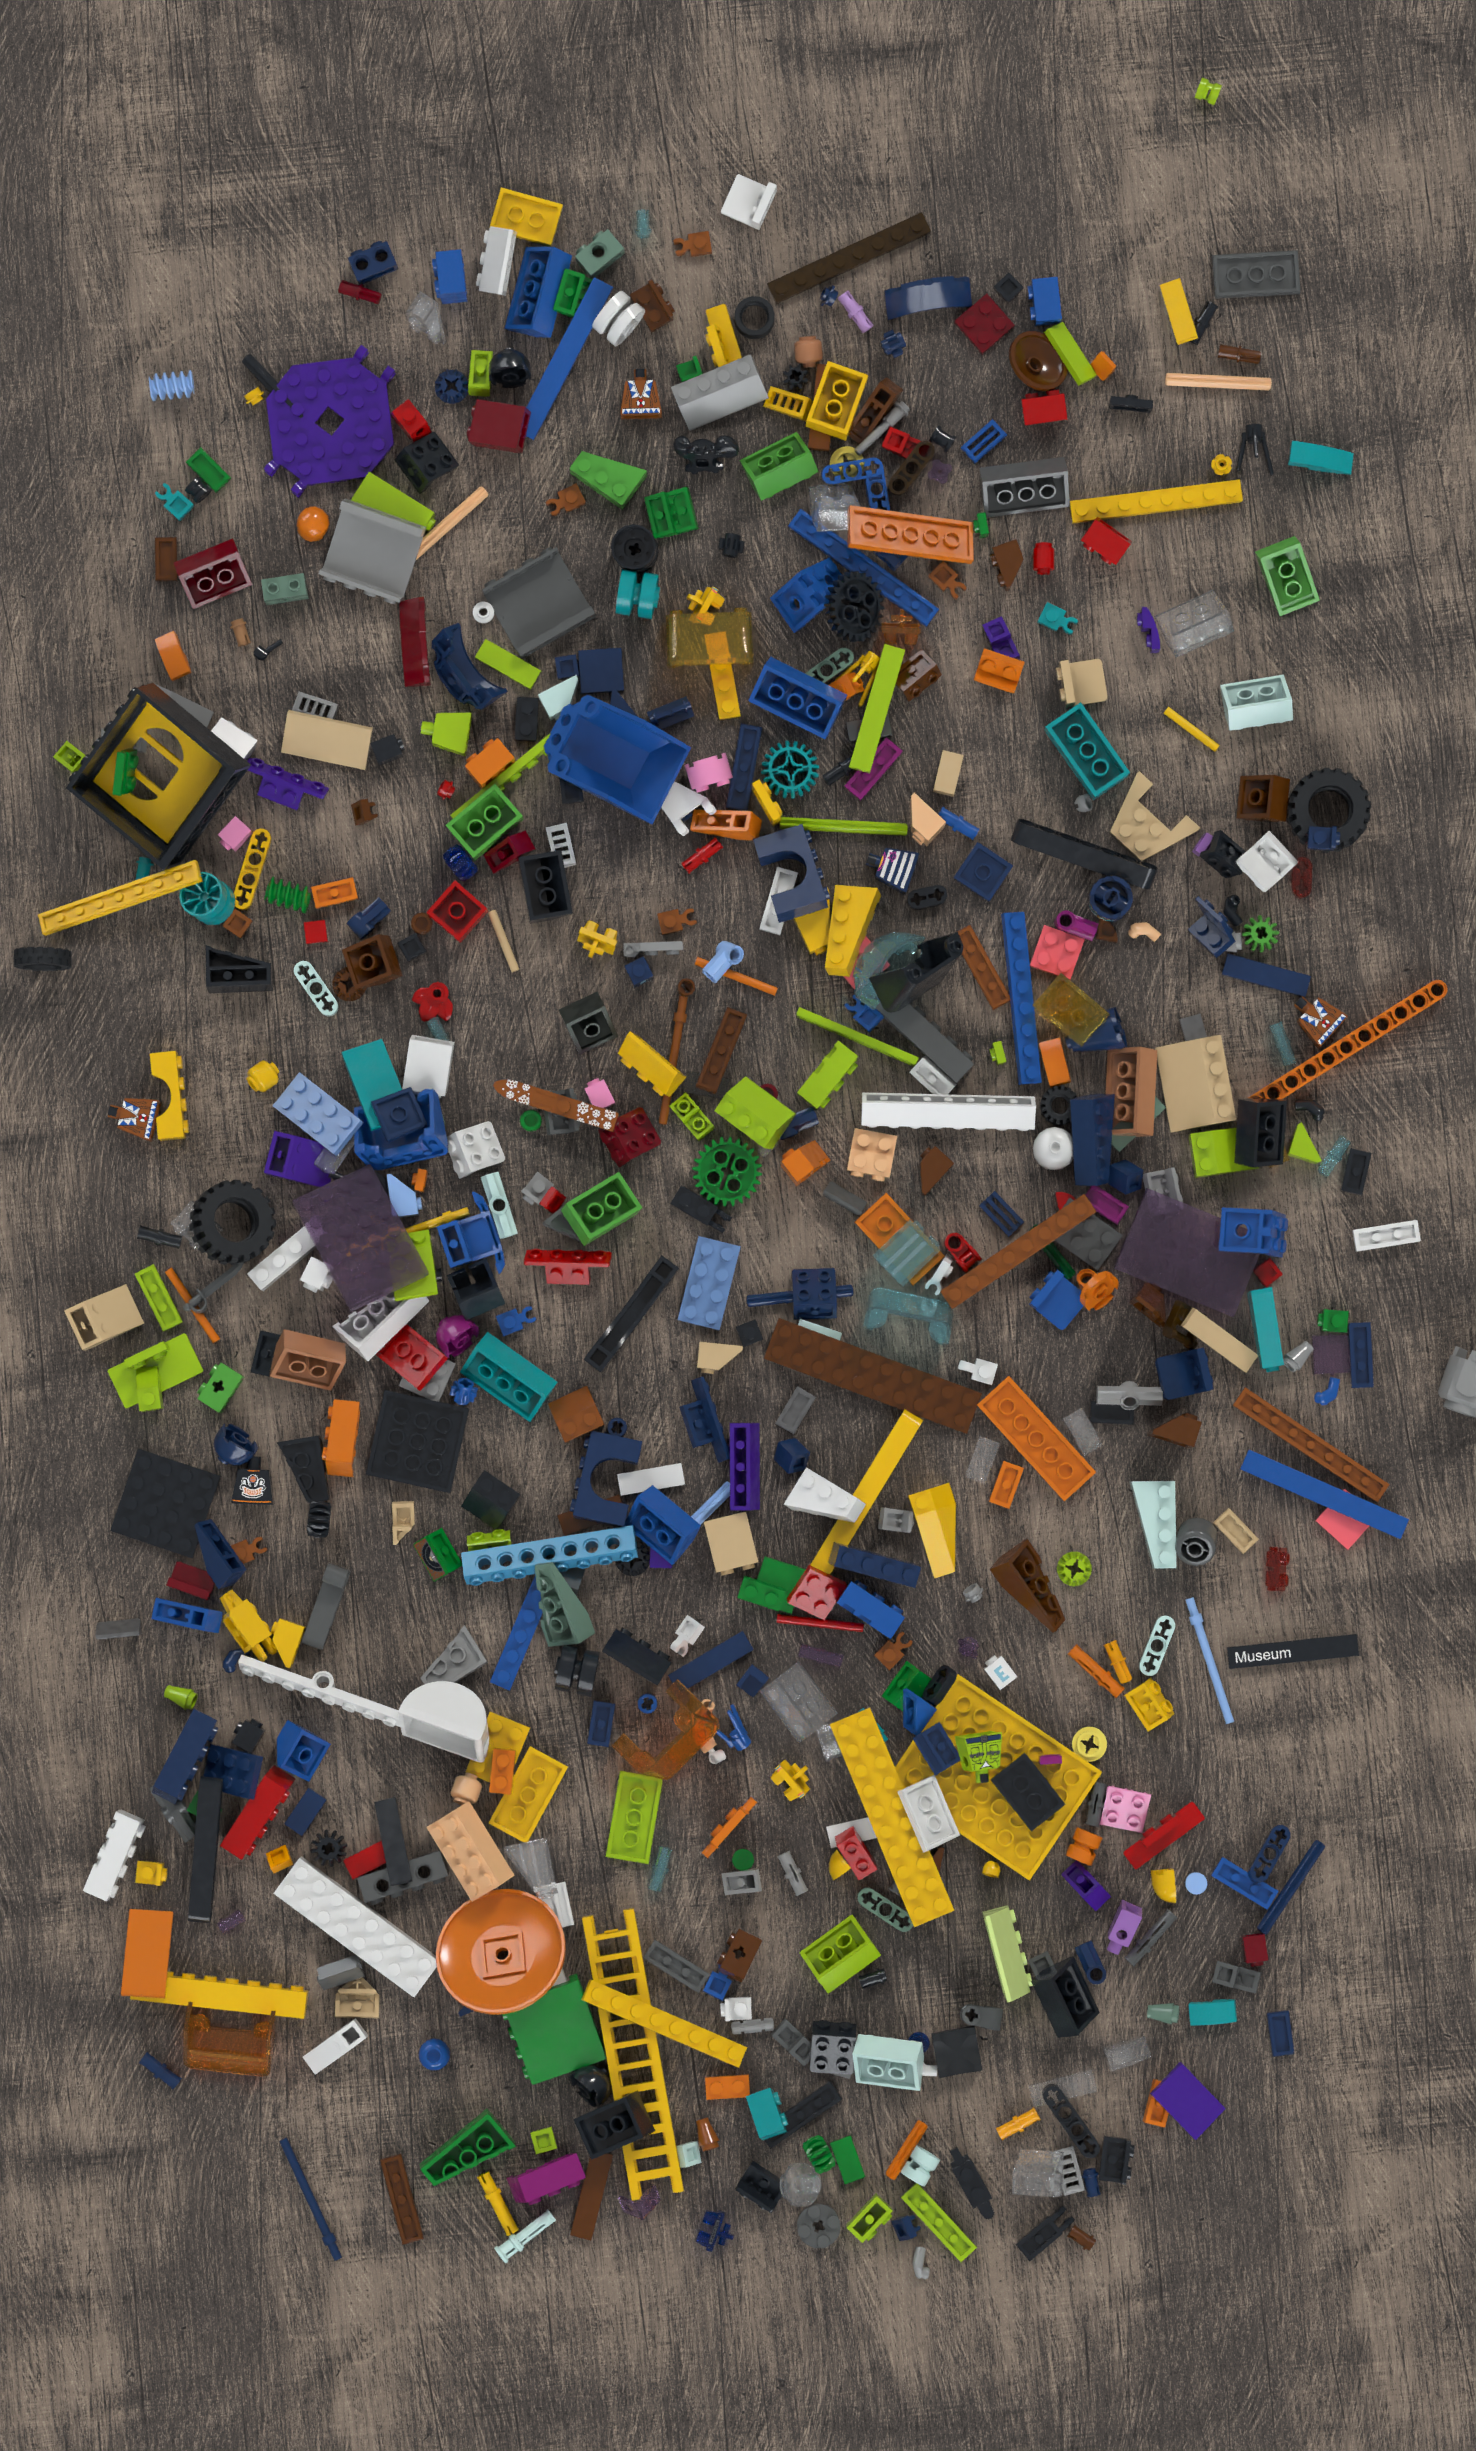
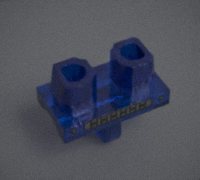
M706 2210L702 2222L712 2225V2231L708 2233L699 2230L696 2242L705 2246L709 2252L713 2251L718 2235L720 2236L718 2244L723 2246L726 2239L733 2240L734 2234L729 2233L731 2224L725 2223L723 2230L720 2229L725 2216V2212L718 2210V2213Z

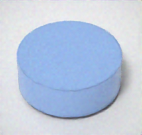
M1199 1872L1190 1873L1185 1879V1887L1192 1894H1201L1207 1888V1879Z

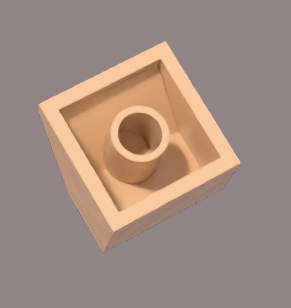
M913 793L911 795L910 817L912 838L919 845L925 844L928 846L944 829L946 821L917 794Z

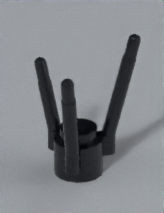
M1246 425L1245 432L1242 433L1236 470L1240 471L1246 441H1248V444L1253 445L1255 458H1258V444L1262 443L1267 467L1272 476L1274 472L1266 443L1265 432H1262V425Z

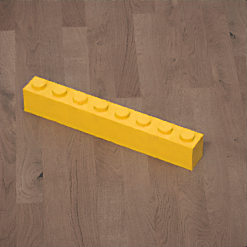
M168 1971L165 1999L130 1996L131 2000L304 2019L306 2017L309 1991L304 1990V1986L291 1985V1989L282 1988V1984L269 1983V1986H262L260 1981L247 1980V1984L238 1983L239 1979L235 1978L217 1981L216 1976L205 1975L204 1979L195 1978V1974L182 1973V1976H173L174 1972Z

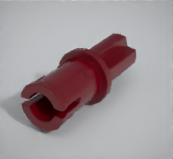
M345 280L341 281L338 293L356 298L357 301L363 299L379 304L382 297L381 293L364 288L363 284L357 285Z

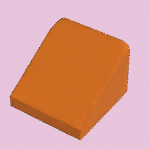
M1102 351L1090 364L1102 381L1106 380L1116 369L1114 362Z

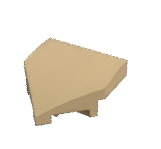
M363 1977L347 1982L336 1994L335 2018H379L380 1995Z

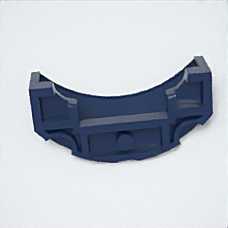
M936 277L901 284L900 287L885 290L884 301L887 319L893 320L905 315L933 309L971 307L972 299L969 277Z
M459 623L442 629L432 640V649L435 650L436 654L434 665L441 682L448 689V692L462 704L468 703L474 706L475 709L482 710L508 692L506 688L499 687L488 681L474 667L465 650L461 625Z

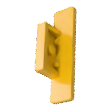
M721 304L707 309L706 315L710 326L706 327L708 333L705 336L708 345L712 346L714 354L711 356L715 367H721L742 358L727 306Z

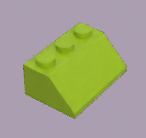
M746 1076L725 1094L714 1110L766 1149L774 1148L796 1115L795 1112Z
M853 1914L799 1952L828 1994L881 1956Z

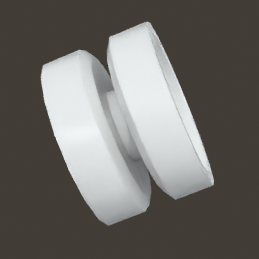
M619 291L608 301L592 324V328L599 334L608 332L607 340L615 347L620 345L632 333L645 313V309L638 303L630 305L631 299L623 291Z

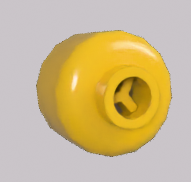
M262 1060L248 1070L246 1080L255 1092H266L278 1083L279 1078L277 1074L279 1070L273 1062L269 1064L267 1061Z

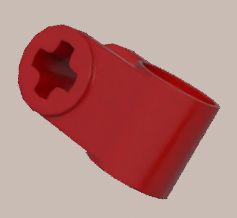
M950 1233L945 1237V1249L965 1273L968 1272V1269L974 1263L982 1260L977 1251L959 1233ZM952 1236L957 1237L960 1241L956 1249L951 1248L948 1244Z

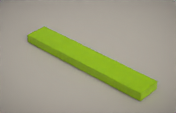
M884 644L849 768L866 773L871 771L905 649Z
M799 1007L796 1013L799 1019L913 1067L918 1061L919 1057L801 1007Z

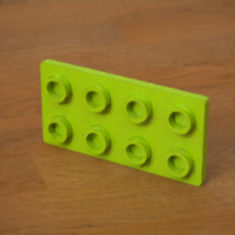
M185 1333L167 1342L162 1341L125 1359V1362L108 1369L109 1376L126 1409L138 1404L136 1370L139 1368L158 1366L162 1392L204 1371Z

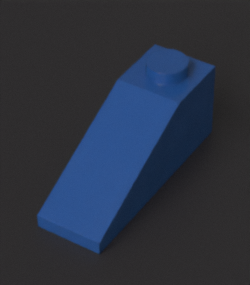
M156 1598L151 1619L219 1633L223 1612Z

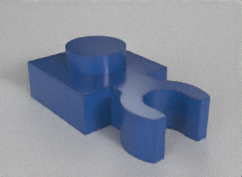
M853 995V999L857 1001L856 1005L851 1007L846 1003L845 1007L849 1012H856L853 1019L870 1033L884 1016L869 1002L863 1006L860 998Z
M531 1306L525 1307L520 1314H518L515 1308L496 1316L503 1336L524 1329L523 1322L533 1323L537 1320L536 1317L531 1319L526 1317L527 1311L532 1310Z
M712 1971L703 1992L722 2001L732 1980L728 1979L727 1975L721 1972L716 1973Z

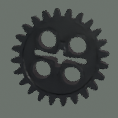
M859 571L845 572L844 575H838V580L832 581L834 587H828L831 594L825 595V598L829 600V603L824 604L825 607L829 608V611L825 613L826 616H830L827 623L833 624L831 630L837 631V637H843L844 641L858 642L865 641V638H871V633L877 632L875 626L881 625L878 618L884 617L880 613V610L885 608L880 605L884 598H879L878 595L881 593V590L875 589L878 583L871 582V576L866 577V573H859Z

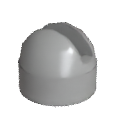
M1088 794L1077 797L1074 804H1078L1076 810L1079 812H1087L1093 808L1092 800Z

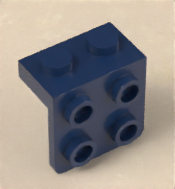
M1204 1347L1159 1357L1155 1360L1165 1400L1214 1390L1213 1378L1209 1371L1208 1357Z

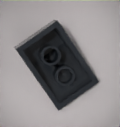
M638 2090L573 2119L591 2160L639 2140L655 2131Z

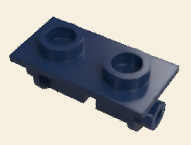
M687 696L647 712L651 724L661 730L694 717Z

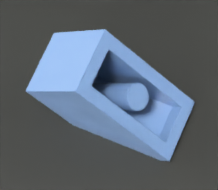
M387 1174L392 1218L419 1215V1210H422L421 1197H417L413 1190L392 1174Z

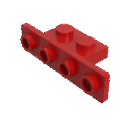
M532 1249L526 1251L524 1265L545 1266L547 1284L589 1285L591 1281L590 1267H609L612 1252H605L603 1250L564 1251L560 1249Z
M1190 1802L1172 1816L1169 1813L1160 1820L1161 1824L1156 1828L1150 1827L1142 1833L1144 1837L1123 1851V1854L1133 1868L1138 1869L1202 1822L1205 1817L1195 1803Z

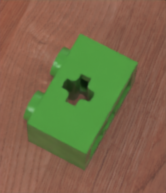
M221 1362L219 1366L217 1364L214 1365L209 1373L211 1376L207 1384L204 1382L197 1392L199 1394L197 1399L218 1413L223 1412L245 1378ZM221 1381H223L222 1386L224 1387V1390H219L215 1392V1383H221Z

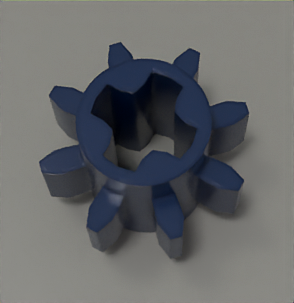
M893 330L884 333V340L880 341V344L886 356L892 354L893 358L902 355V348L906 347V343L901 333L894 334Z

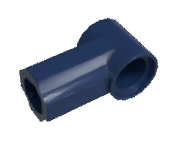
M378 897L365 910L356 913L346 924L362 940L375 929L374 926L383 920L391 910Z
M813 1106L796 1112L795 1117L780 1137V1140L795 1136L799 1131L819 1124Z
M1092 1940L1075 1947L1074 1949L1087 1979L1092 1984L1104 1982L1106 1971ZM1099 1968L1102 1970L1103 1976L1100 1980L1096 1981L1090 1977L1092 1969Z

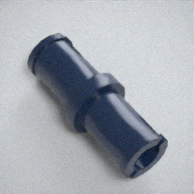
M146 2052L139 2061V2064H142L154 2074L153 2077L161 2079L171 2089H174L182 2079L168 2069L166 2063L162 2064L150 2055L149 2052Z

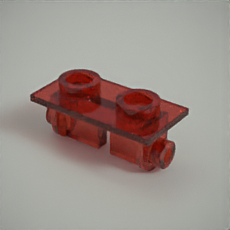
M1269 1547V1551H1267L1266 1566L1274 1567V1571H1266L1265 1586H1267V1590L1276 1591L1277 1587V1591H1285V1587L1288 1586L1289 1578L1288 1574H1286V1565L1289 1564L1290 1555L1287 1552V1548L1279 1547L1278 1552V1547Z

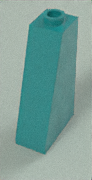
M1269 1287L1247 1292V1299L1260 1369H1266L1267 1373L1279 1371V1366L1284 1365L1273 1289Z

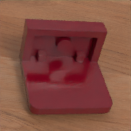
M641 1107L618 1117L613 1132L602 1128L598 1130L602 1142L607 1146L611 1153V1158L616 1162L618 1168L661 1144L658 1134Z

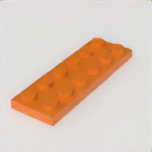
M852 505L847 509L848 548L971 564L974 561L973 522Z
M1010 1376L1004 1379L977 1404L979 1409L1063 1501L1067 1500L1096 1473Z

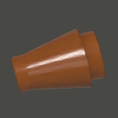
M709 2118L696 2121L699 2147L702 2148V2152L719 2147L718 2141L720 2140L710 2124Z

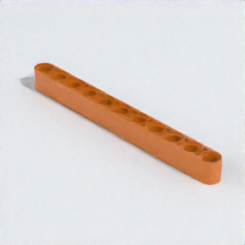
M1441 980L1430 982L1249 1098L1270 1099L1267 1091L1270 1088H1274L1278 1092L1277 1099H1284L1441 1000L1447 993L1446 984ZM1433 985L1441 988L1442 993L1440 996L1432 994L1431 987ZM1414 997L1423 999L1422 1007H1416L1413 1004ZM1396 1008H1401L1405 1011L1403 1019L1395 1016ZM1377 1020H1384L1387 1023V1029H1378ZM1360 1031L1368 1033L1369 1040L1367 1042L1359 1039L1358 1034ZM1346 1042L1350 1045V1053H1343L1341 1051V1043ZM1323 1054L1332 1056V1064L1326 1065L1323 1063ZM1306 1065L1314 1068L1313 1076H1307L1304 1073ZM1287 1077H1293L1296 1080L1294 1088L1286 1085L1285 1080Z

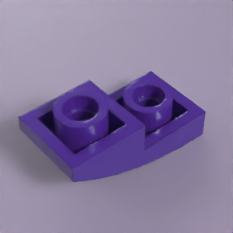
M1142 607L1141 613H1137V626H1141V632H1150V634H1146V647H1150V653H1159L1160 639L1157 626L1148 608Z

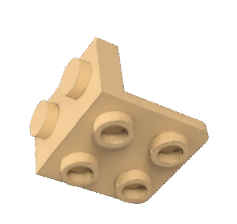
M1100 659L1069 663V660L1060 661L1059 667L1056 668L1057 680H1061L1062 689H1059L1061 702H1065V708L1076 706L1080 702L1085 705L1107 700L1103 666Z

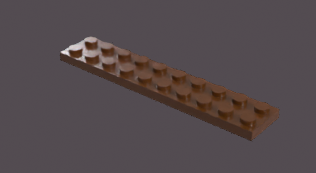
M781 1318L777 1320L764 1355L766 1360L898 1409H905L912 1414L966 1434L982 1393Z

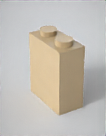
M746 1512L704 1522L716 1573L721 1572V1576L734 1573L733 1568L741 1566L742 1570L755 1568L754 1563L758 1562Z

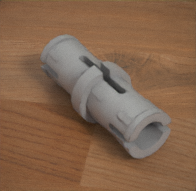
M787 1851L777 1857L786 1873L784 1875L785 1878L789 1879L795 1895L798 1896L808 1891V1888L800 1874L802 1872L801 1869L797 1868L790 1854L791 1852Z

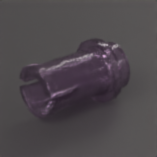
M238 1909L225 1919H219L220 1922L217 1925L223 1934H229L231 1929L245 1922L246 1919Z

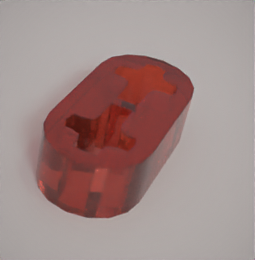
M1306 857L1296 859L1298 861L1296 865H1299L1302 861L1305 866H1308V869L1304 870L1303 876H1300V869L1296 868V865L1292 868L1291 891L1299 899L1307 897L1312 889V863ZM1300 880H1303V886L1307 887L1303 894L1296 890V887L1300 885Z

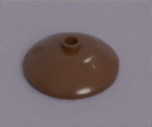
M1038 331L1023 332L1013 340L1010 346L1009 360L1011 367L1017 377L1027 386L1040 391H1050L1057 388L1065 380L1068 369L1044 333Z

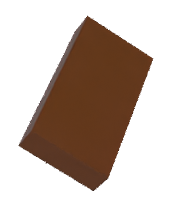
M177 537L155 538L156 581H178V574L174 566V562L177 561Z

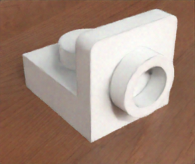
M751 1997L725 1998V2003H721V2016H725V2021L752 2020Z

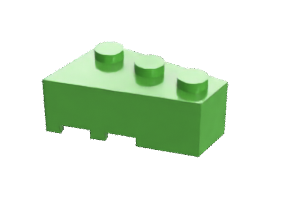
M583 451L569 468L571 475L621 510L625 508L647 477V470Z

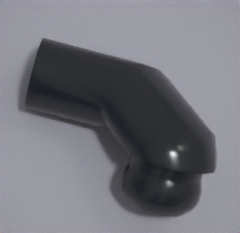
M1295 1100V1111L1308 1110L1315 1121H1321L1324 1118L1325 1110L1315 1100Z

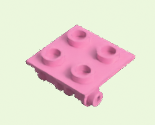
M1108 1786L1100 1825L1142 1833L1151 1794L1133 1791L1132 1789L1127 1790V1788L1122 1789Z

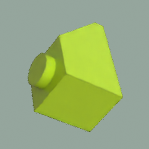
M158 1366L137 1369L136 1390L139 1411L164 1409Z

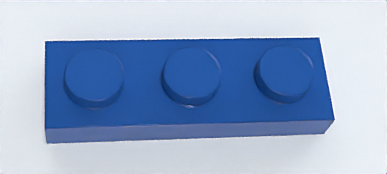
M1221 1857L1211 1874L1214 1878L1267 1910L1279 1892L1265 1882L1255 1883L1251 1881L1248 1872Z

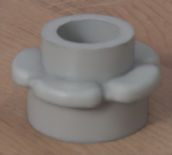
M977 1583L967 1587L963 1591L965 1601L974 1603L981 1599L983 1588H980Z

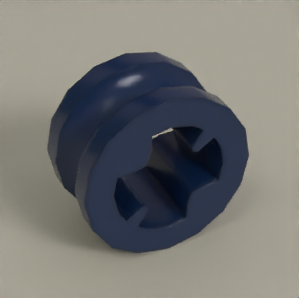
M621 1418L612 1419L608 1423L609 1433L619 1437L623 1436L627 1431L626 1422ZM618 1421V1424L619 1422L623 1424L622 1432L617 1434V1431L613 1433L611 1430L614 1427L612 1423Z

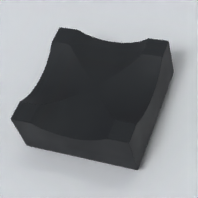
M975 2026L931 2033L939 2078L983 2071Z

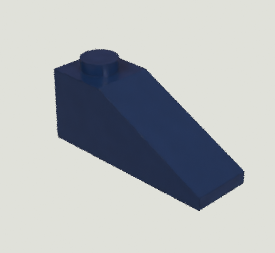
M212 1519L196 1523L194 1526L207 1573L218 1589L235 1585L247 1570Z

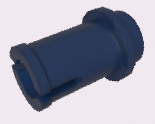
M1096 2168L1085 2169L1081 2175L1085 2181L1087 2197L1101 2195L1097 2179L1099 2172H1096Z

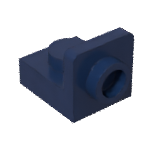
M1332 826L1331 828L1308 827L1307 849L1333 851L1336 845H1339L1340 832H1337V826Z

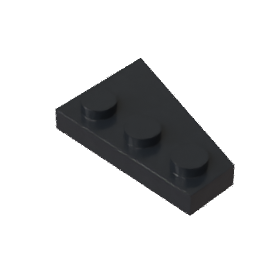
M321 1435L277 1442L307 1503L330 1500L325 1461L322 1460Z

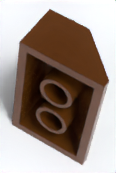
M1185 1413L1148 1431L1147 1435L1182 1447L1193 1448L1202 1422L1197 1421L1198 1416Z

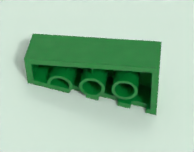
M487 2108L419 2164L420 2170L433 2186H436L460 2174L462 2171L473 2168L489 2158L492 2159L500 2153L516 2147L515 2141Z

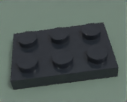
M1025 1752L990 1779L1031 1832L1066 1805Z

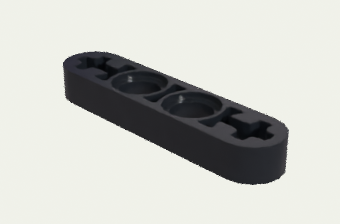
M1056 2084L1046 2085L1042 2091V2096L1048 2107L1082 2155L1087 2158L1096 2157L1100 2151L1097 2139L1061 2088ZM1048 2091H1058L1056 2096L1060 2103L1056 2105L1052 2097L1047 2098L1049 2096ZM1062 2107H1069L1071 2109V2114L1066 2118L1059 2115V2110ZM1076 2124L1083 2126V2132L1080 2135L1071 2133L1072 2127ZM1085 2137L1090 2145L1095 2144L1092 2152L1090 2150L1085 2151L1086 2145L1082 2140Z

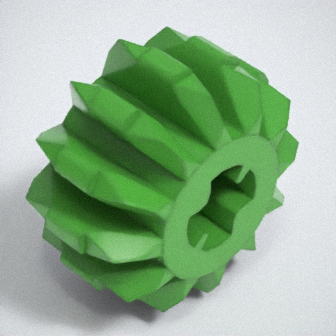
M1261 915L1257 917V922L1254 918H1250L1251 925H1244V929L1249 932L1242 933V937H1249L1245 941V945H1249L1252 942L1251 950L1254 951L1259 946L1260 953L1264 951V945L1268 950H1271L1272 945L1270 942L1273 944L1278 942L1276 938L1272 937L1279 935V931H1272L1277 924L1269 925L1270 917H1267L1265 922H1263ZM1263 929V934L1266 936V938H1264L1263 936L1261 939H1259L1257 937L1258 933L1255 931Z

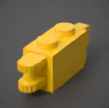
M233 1590L225 1593L220 1598L227 1612L223 1616V1623L243 1652L247 1653L252 1650L254 1655L261 1662L267 1660V1656L260 1646V1643H262L270 1654L274 1655L277 1653V1648L269 1637L272 1635L269 1626L265 1621L261 1620L257 1614L256 1607L247 1599L242 1601Z

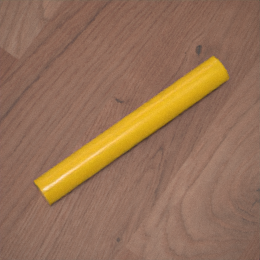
M1170 707L1163 713L1214 752L1220 746Z

